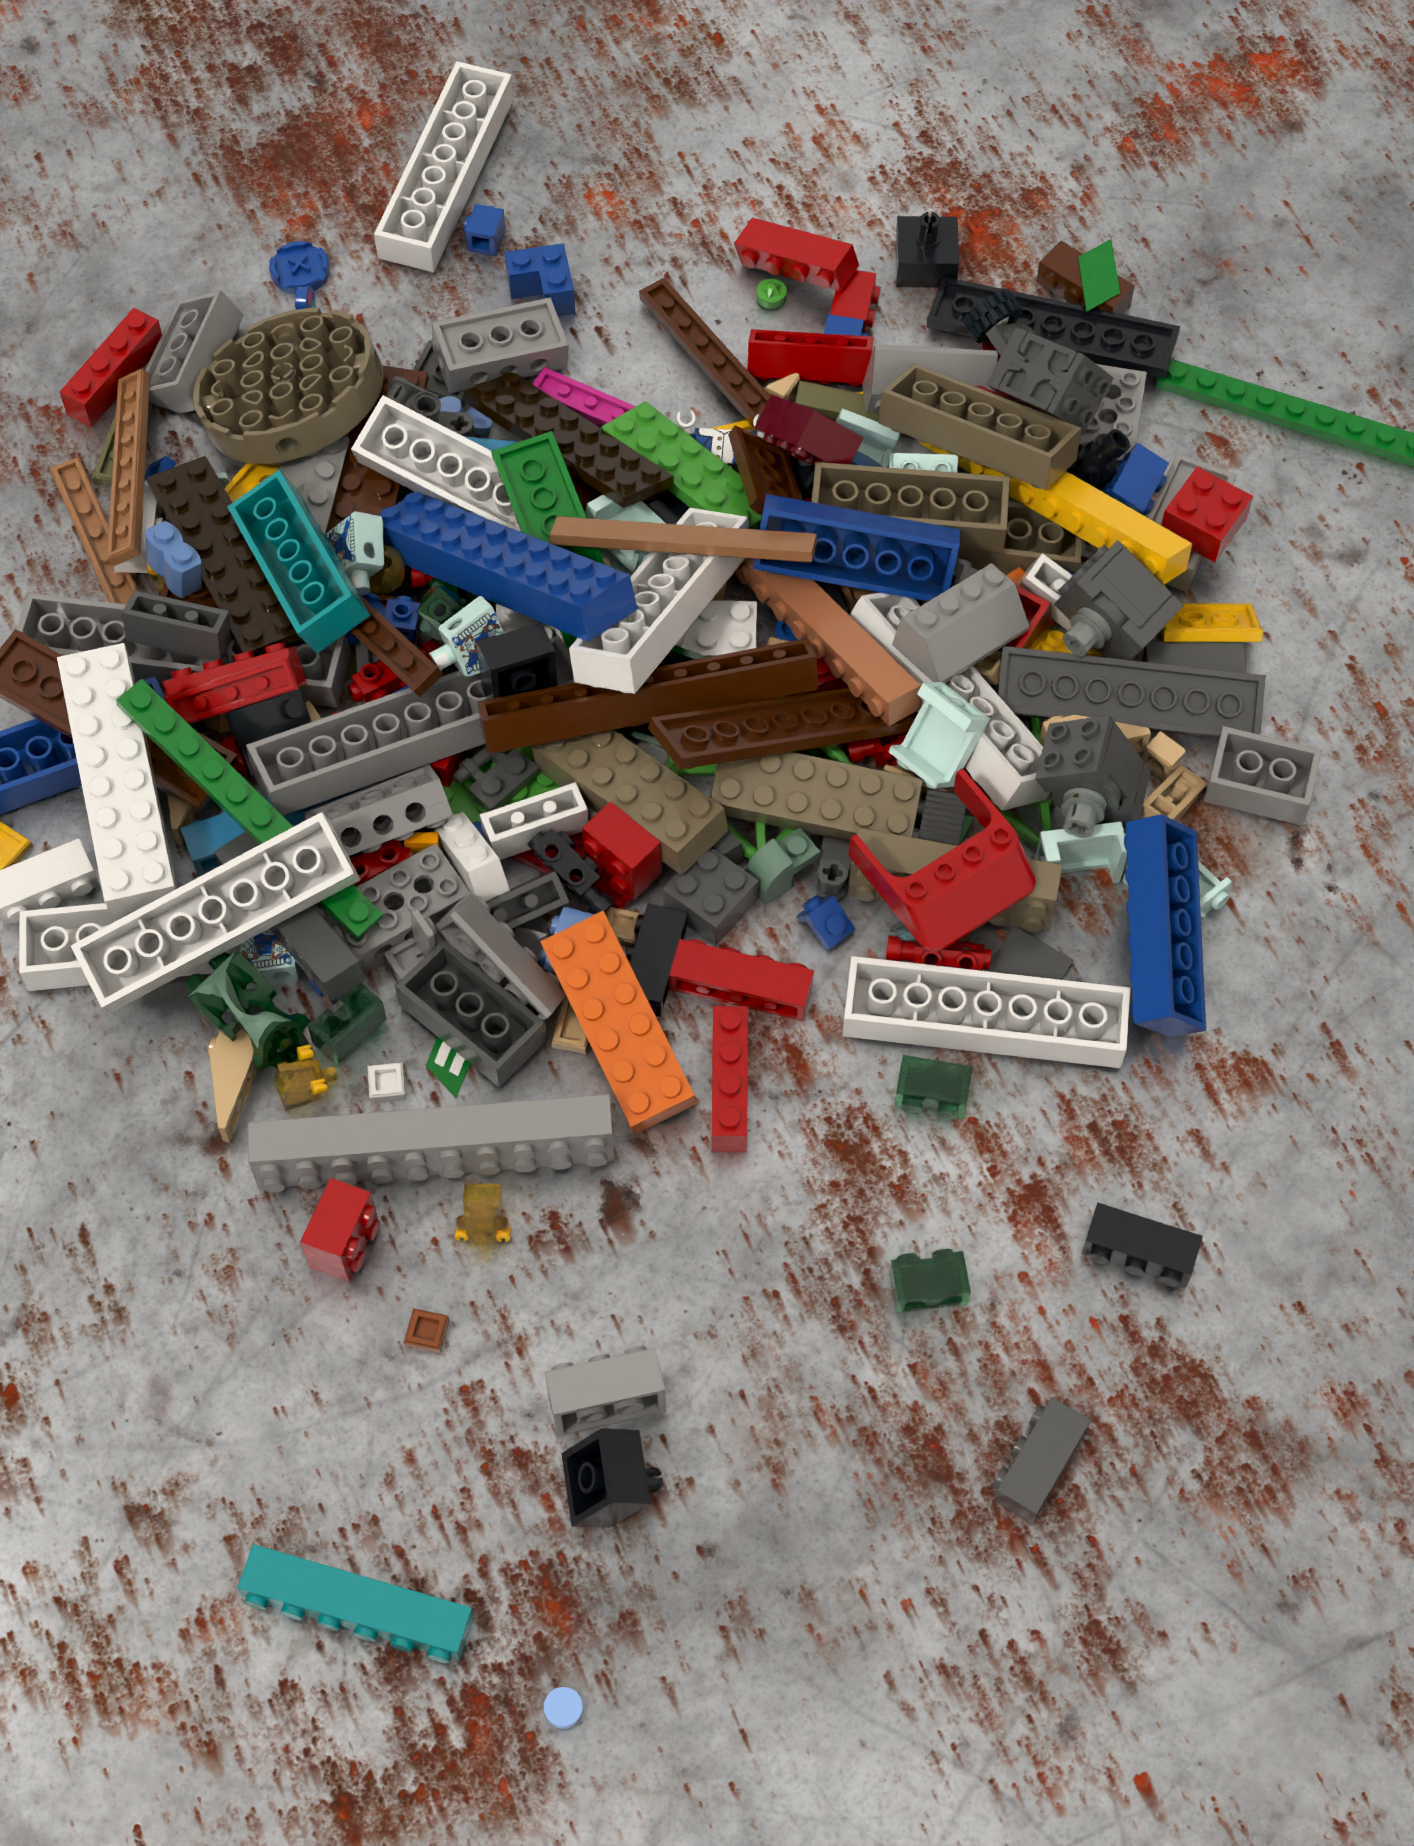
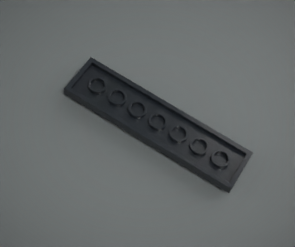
M942 277L927 317V328L973 337L963 322L966 314L970 313L972 308L977 307L980 301H985L986 297L989 295L993 296L995 292H1001L1003 289ZM1011 291L1023 309V314L1012 324L1024 322L1025 325H1028L1034 331L1035 335L1079 352L1095 364L1147 372V375L1166 378L1178 340L1180 326L1096 308L1086 312V306Z

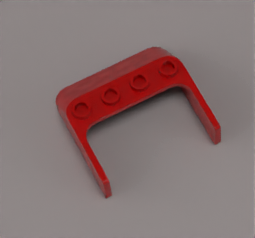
M963 768L956 772L953 790L985 828L981 832L907 877L891 875L857 834L850 837L849 858L924 949L932 952L946 949L1020 902L1033 892L1036 884L1034 872L1015 829Z

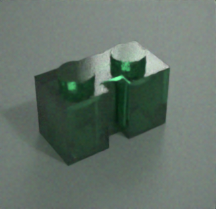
M362 983L338 998L340 1008L335 1013L327 1008L307 1026L312 1044L336 1066L387 1020L383 1001Z
M903 1055L894 1107L901 1108L903 1111L911 1114H919L923 1108L936 1110V1115L942 1119H964L973 1066Z
M940 1249L932 1253V1258L920 1259V1256L915 1253H907L898 1256L895 1260H891L889 1276L896 1314L968 1304L971 1289L963 1251L953 1252L952 1249Z

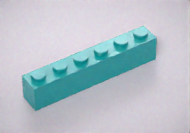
M255 1544L252 1545L237 1586L242 1598H245L244 1603L261 1610H266L267 1605L280 1608V1613L288 1618L302 1620L303 1616L318 1620L317 1624L333 1631H339L340 1626L354 1630L353 1635L360 1639L375 1642L376 1638L379 1637L391 1641V1647L411 1653L413 1648L428 1652V1658L441 1663H449L450 1659L461 1660L475 1617L472 1607Z

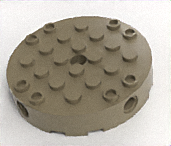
M304 308L283 312L263 319L247 327L248 333L234 342L232 339H229L212 355L214 361L208 368L201 369L193 391L195 410L212 443L220 452L232 459L246 463L283 464L289 460L317 454L321 449L339 440L357 426L377 401L383 385L384 372L380 358L363 324L357 323L352 315L339 310H334L332 313H322L320 308Z

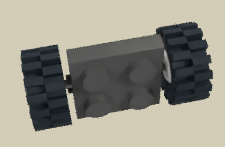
M1003 289L1001 292L997 291L993 296L989 295L985 301H980L977 307L972 308L970 313L966 314L965 319H963L965 326L975 341L984 343L990 340L1000 356L1016 327L1035 334L1024 322L1012 324L1023 314V309L1010 289Z

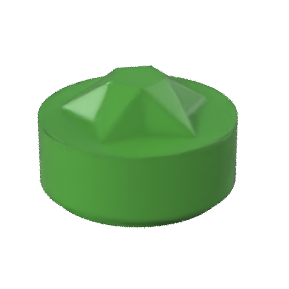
M771 278L765 279L758 284L756 299L762 307L776 309L786 302L787 289L782 281Z

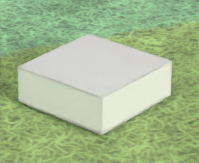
M403 1062L367 1066L371 1103L406 1099Z

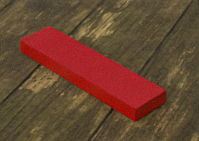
M287 656L167 695L164 699L188 724L297 690L301 686L291 657Z

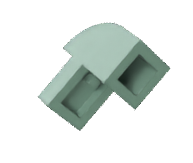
M798 828L778 842L771 839L753 855L747 864L745 871L759 880L758 898L765 906L792 889L794 874L820 858L821 851L801 828Z

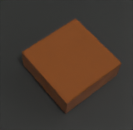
M413 1308L404 1339L405 1347L440 1354L450 1321L449 1316Z

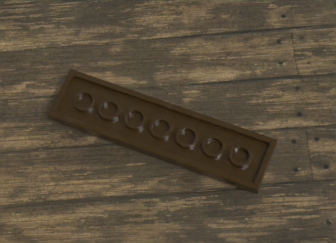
M504 373L498 378L481 382L475 387L464 390L465 403L522 441L552 431L567 470L623 508L673 487L674 476L628 447L617 438L602 431L597 425L591 423L516 373Z
M203 456L146 477L148 487L167 521L179 530L183 542L192 546L199 554L202 584L214 606L218 609L229 611L231 635L239 651L243 653L253 650L254 656L266 653V646L281 642L288 646L303 640L296 633L228 509L232 501L207 457Z

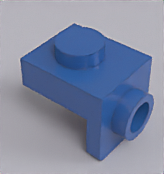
M816 895L802 905L804 910L796 916L800 922L807 921L825 949H831L856 929L834 896L820 897Z

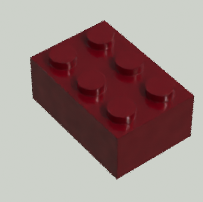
M773 394L768 399L754 429L764 434L763 441L777 448L780 447L787 451L786 453L813 466H815V462L851 464L864 439L813 409Z

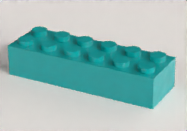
M280 469L228 506L232 517L296 633L316 654L371 616L299 490Z

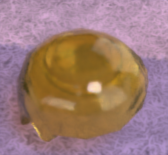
M383 544V568L369 578L370 592L375 595L395 592L404 581L405 566L403 559L397 549L387 544Z

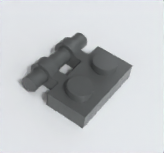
M482 744L481 750L471 759L466 758L459 764L460 768L452 774V778L458 785H461L469 778L473 784L468 788V795L489 812L501 808L536 778L540 772L539 767L517 748L507 755L503 752L488 754L486 745ZM491 760L495 765L484 774L479 769Z

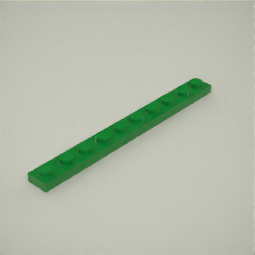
M1171 359L1166 378L1158 377L1156 384L1158 389L1414 467L1413 432Z
M143 679L139 680L116 700L117 706L259 845L293 827ZM353 884L318 902L357 941L383 918V913Z

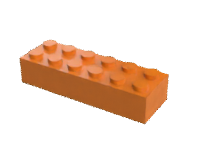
M604 911L540 941L634 1134L636 1135L698 1104Z

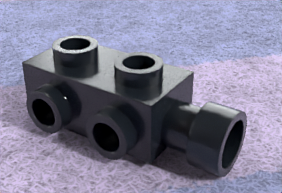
M1113 429L1102 439L1101 445L1093 440L1086 446L1079 444L1077 460L1067 469V472L1097 489L1103 483H1109L1117 471L1115 467L1117 458L1121 457L1130 448L1128 438L1121 431Z
M551 828L546 834L541 830L529 841L527 845L532 849V853L550 871H556L559 880L589 907L588 911L591 914H597L601 911L606 913L614 905L616 900L607 891L603 893L596 885L600 880V876L597 874L600 870L599 867L587 855L581 858L572 849L575 843L563 831L557 834ZM554 852L557 856L554 858H550L546 855V853ZM578 876L581 881L573 882L570 877Z

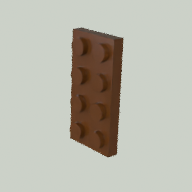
M735 425L728 436L749 507L755 513L762 515L766 494L803 500L789 456L786 453L787 451L780 447L777 448L763 441L761 437Z

